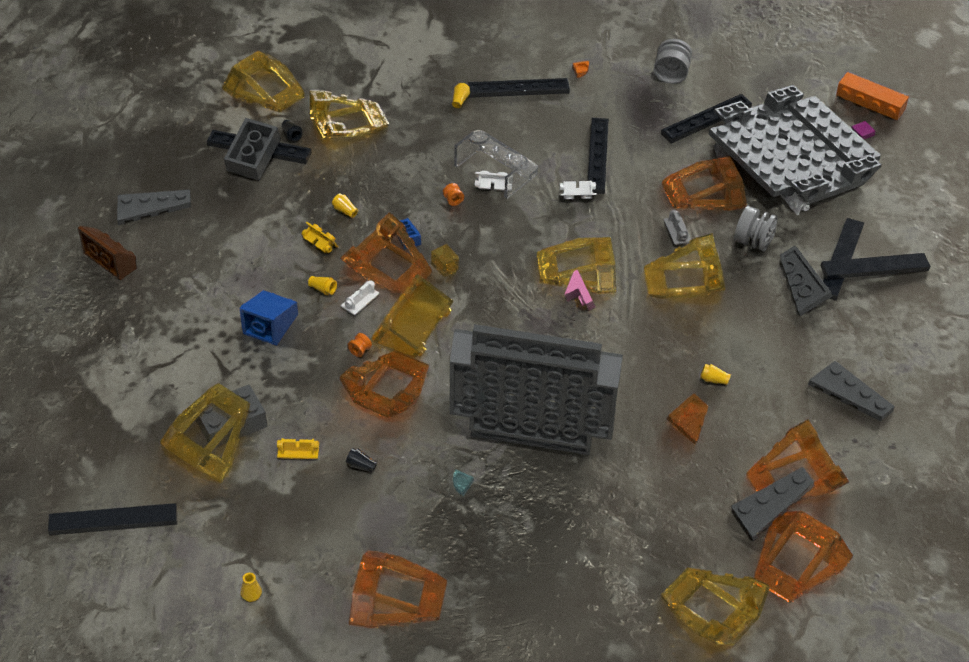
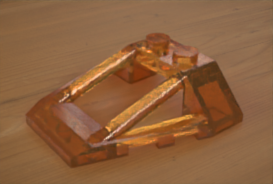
M730 156L696 162L662 180V186L673 208L695 209V206L707 207V210H714V207H719L730 211L747 206L743 180ZM706 169L709 170L711 175L718 174L722 183L690 196L681 181ZM725 189L724 200H699Z
M390 212L377 223L375 231L356 248L352 246L340 258L352 270L364 278L406 296H409L432 273V269L426 259L414 245V240L406 232L404 224ZM396 234L412 255L390 242ZM384 248L389 249L412 264L397 280L392 279L369 264Z
M393 351L378 357V360L375 362L366 361L361 367H350L340 375V381L355 404L390 418L408 410L419 400L429 364L398 351ZM390 367L414 377L404 391L400 390L392 399L372 391ZM379 368L366 384V373Z
M808 419L791 428L785 434L786 436L780 442H777L773 449L746 473L758 492L776 482L769 471L806 458L819 480L814 481V487L798 501L823 496L849 483L839 465H835L821 444L818 433ZM797 442L801 450L800 452L772 461L792 443Z
M803 511L785 512L782 516L779 515L769 527L754 581L791 603L808 593L814 586L826 582L834 574L841 573L853 558V555L837 531ZM793 532L820 547L798 581L771 565ZM779 533L781 536L772 548L775 538ZM822 560L830 564L811 578Z
M368 550L362 556L355 582L349 625L376 628L382 624L393 626L398 625V622L413 621V623L439 620L447 580L400 556ZM387 568L424 581L419 606L377 593L381 573H385ZM375 601L410 613L374 614Z

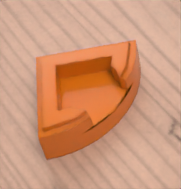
M589 61L573 63L572 68L577 78L587 74Z

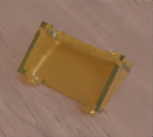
M417 274L400 294L370 339L376 344L416 358L417 355L421 357L427 349L425 347L426 340L442 317L446 318L452 311L450 306L453 300Z

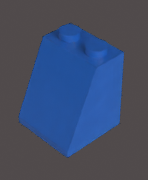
M264 290L239 308L243 334L275 346L278 345L298 316L296 301Z

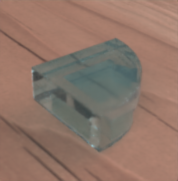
M455 470L453 475L454 488L459 494L464 496L474 482V477Z

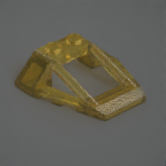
M256 51L235 64L222 86V90L234 98L239 99L242 97L249 103L257 102L262 104V107L279 113L305 97L302 87L288 67L273 56L261 51ZM264 68L269 73L275 72L289 87L271 97L250 75ZM245 80L258 92V94L261 97L245 91Z
M310 90L309 92L310 117L321 138L356 137L381 131L389 126V122L377 102L360 98L356 101L348 99L347 95L341 94L340 97L332 95V92L326 90ZM331 102L352 106L328 112ZM363 111L369 125L346 130L343 122H333L331 118Z
M713 233L694 238L685 247L674 249L675 252L669 256H662L644 266L650 297L697 298L726 290L724 274ZM695 250L698 251L701 260L670 263ZM703 268L705 286L668 288L664 270Z
M611 237L578 238L544 248L537 252L540 283L562 287L569 284L571 279L568 277H571L575 270H578L579 274L596 270L595 281L583 280L586 288L591 290V293H616V267ZM590 246L591 253H594L595 263L558 272L556 255Z
M217 383L174 420L160 442L165 448L196 469L222 483L233 465V455L235 448H238L239 434L241 428L244 427L250 403L220 383ZM210 403H213L231 415V417L203 448L188 438L184 432ZM233 427L222 458L211 453Z
M687 567L661 596L670 609L697 635L715 644L735 645L760 618L770 586L753 577L744 576L741 579L735 578L733 574L728 573L721 576L712 574V571ZM714 583L740 588L741 602ZM701 585L736 608L723 623L714 619L708 622L684 605Z

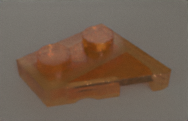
M692 394L668 415L667 420L691 442L696 444L709 406L696 394Z

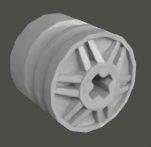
M674 38L667 39L660 44L654 64V73L659 80L670 84L680 83L688 76L692 58L691 47L686 42Z
M747 205L738 221L734 241L747 245L752 238V247L757 248L759 245V250L764 252L775 235L778 216L772 214L769 218V213L765 212L759 218L760 210Z

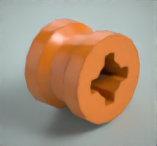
M451 183L443 189V195L451 206L459 205L464 200V194L458 184Z
M358 333L354 340L348 342L347 347L354 356L362 357L365 350H369L372 347V343L365 334Z

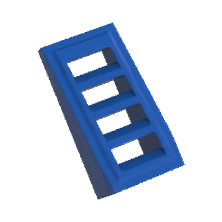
M409 218L391 223L404 249L421 245V235Z

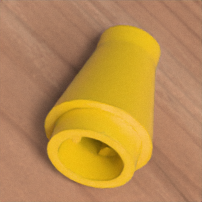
M458 83L454 87L453 107L461 108L464 101L470 95V87L467 84Z
M339 193L332 200L335 210L351 218L358 214L359 210L346 195Z
M311 276L308 280V286L325 295H333L337 289V282L332 277Z
M710 363V365H704L700 379H703L704 382L728 385L731 374Z
M250 572L243 575L240 591L241 597L248 602L258 600L262 594V588L255 574Z

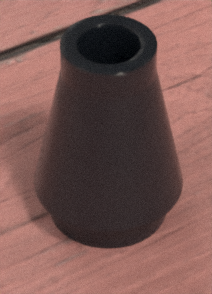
M290 120L282 122V128L290 141H298L302 138L303 133L300 126L292 123Z
M352 448L346 458V463L349 464V467L371 473L374 472L378 463L359 448L357 450Z

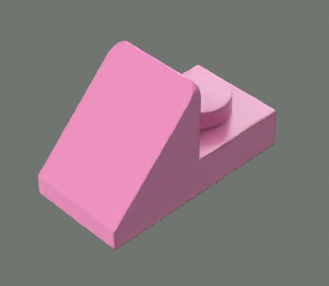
M575 270L566 289L565 297L567 301L578 297L582 306L586 305L588 310L595 308V305L578 270Z

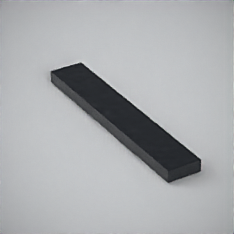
M568 78L468 82L470 87L469 98L570 93Z
M739 94L661 129V135L672 144L723 121L714 112V109L742 101L748 108H751L752 102L743 94Z
M592 118L588 181L596 183V189H592V193L605 194L609 123L607 118Z
M212 130L207 139V146L229 150L237 134ZM279 142L271 158L307 164L312 150L307 147Z
M850 218L846 219L831 261L852 259L864 222ZM824 277L823 282L833 295L830 299L837 300L845 278L826 280Z
M925 253L822 261L820 265L826 280L929 271L931 267Z
M177 504L49 514L48 533L49 535L177 525Z

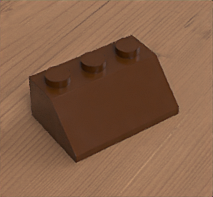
M78 227L83 254L117 279L122 280L137 269L134 253L127 251L119 242L112 240L108 234L96 228Z

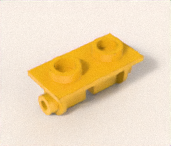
M306 222L308 228L307 230L304 229L301 233L303 239L311 244L317 241L315 246L324 253H330L333 249L332 246L338 248V245L335 243L336 238L328 232L326 234L323 233V230L315 223L311 225Z
M281 438V440H277V458L318 459L319 442L315 441V439H300V441H296V439Z

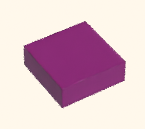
M866 121L851 127L863 139L874 136L876 132Z

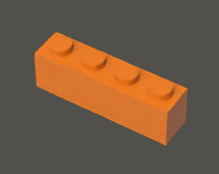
M849 72L839 82L836 96L895 120H898L906 110L909 96Z

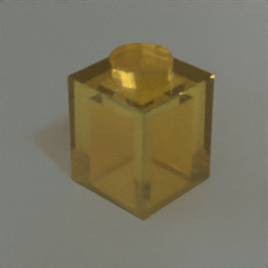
M445 244L431 251V264L443 277H446L459 270V256Z

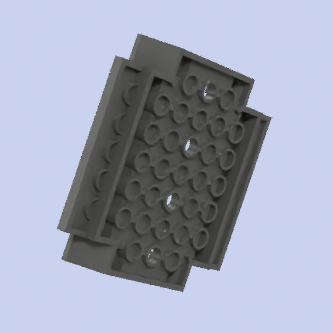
M794 85L768 92L764 104L748 108L742 101L714 109V112L726 124L711 128L709 135L773 197L782 194L786 198L796 192L811 204L864 185L881 168L882 164L878 162L881 155L816 96L801 100L804 94Z
M474 324L473 332L455 329L450 357V414L470 417L469 430H471V436L590 455L592 437L612 440L623 355L601 352L602 344L570 338Z

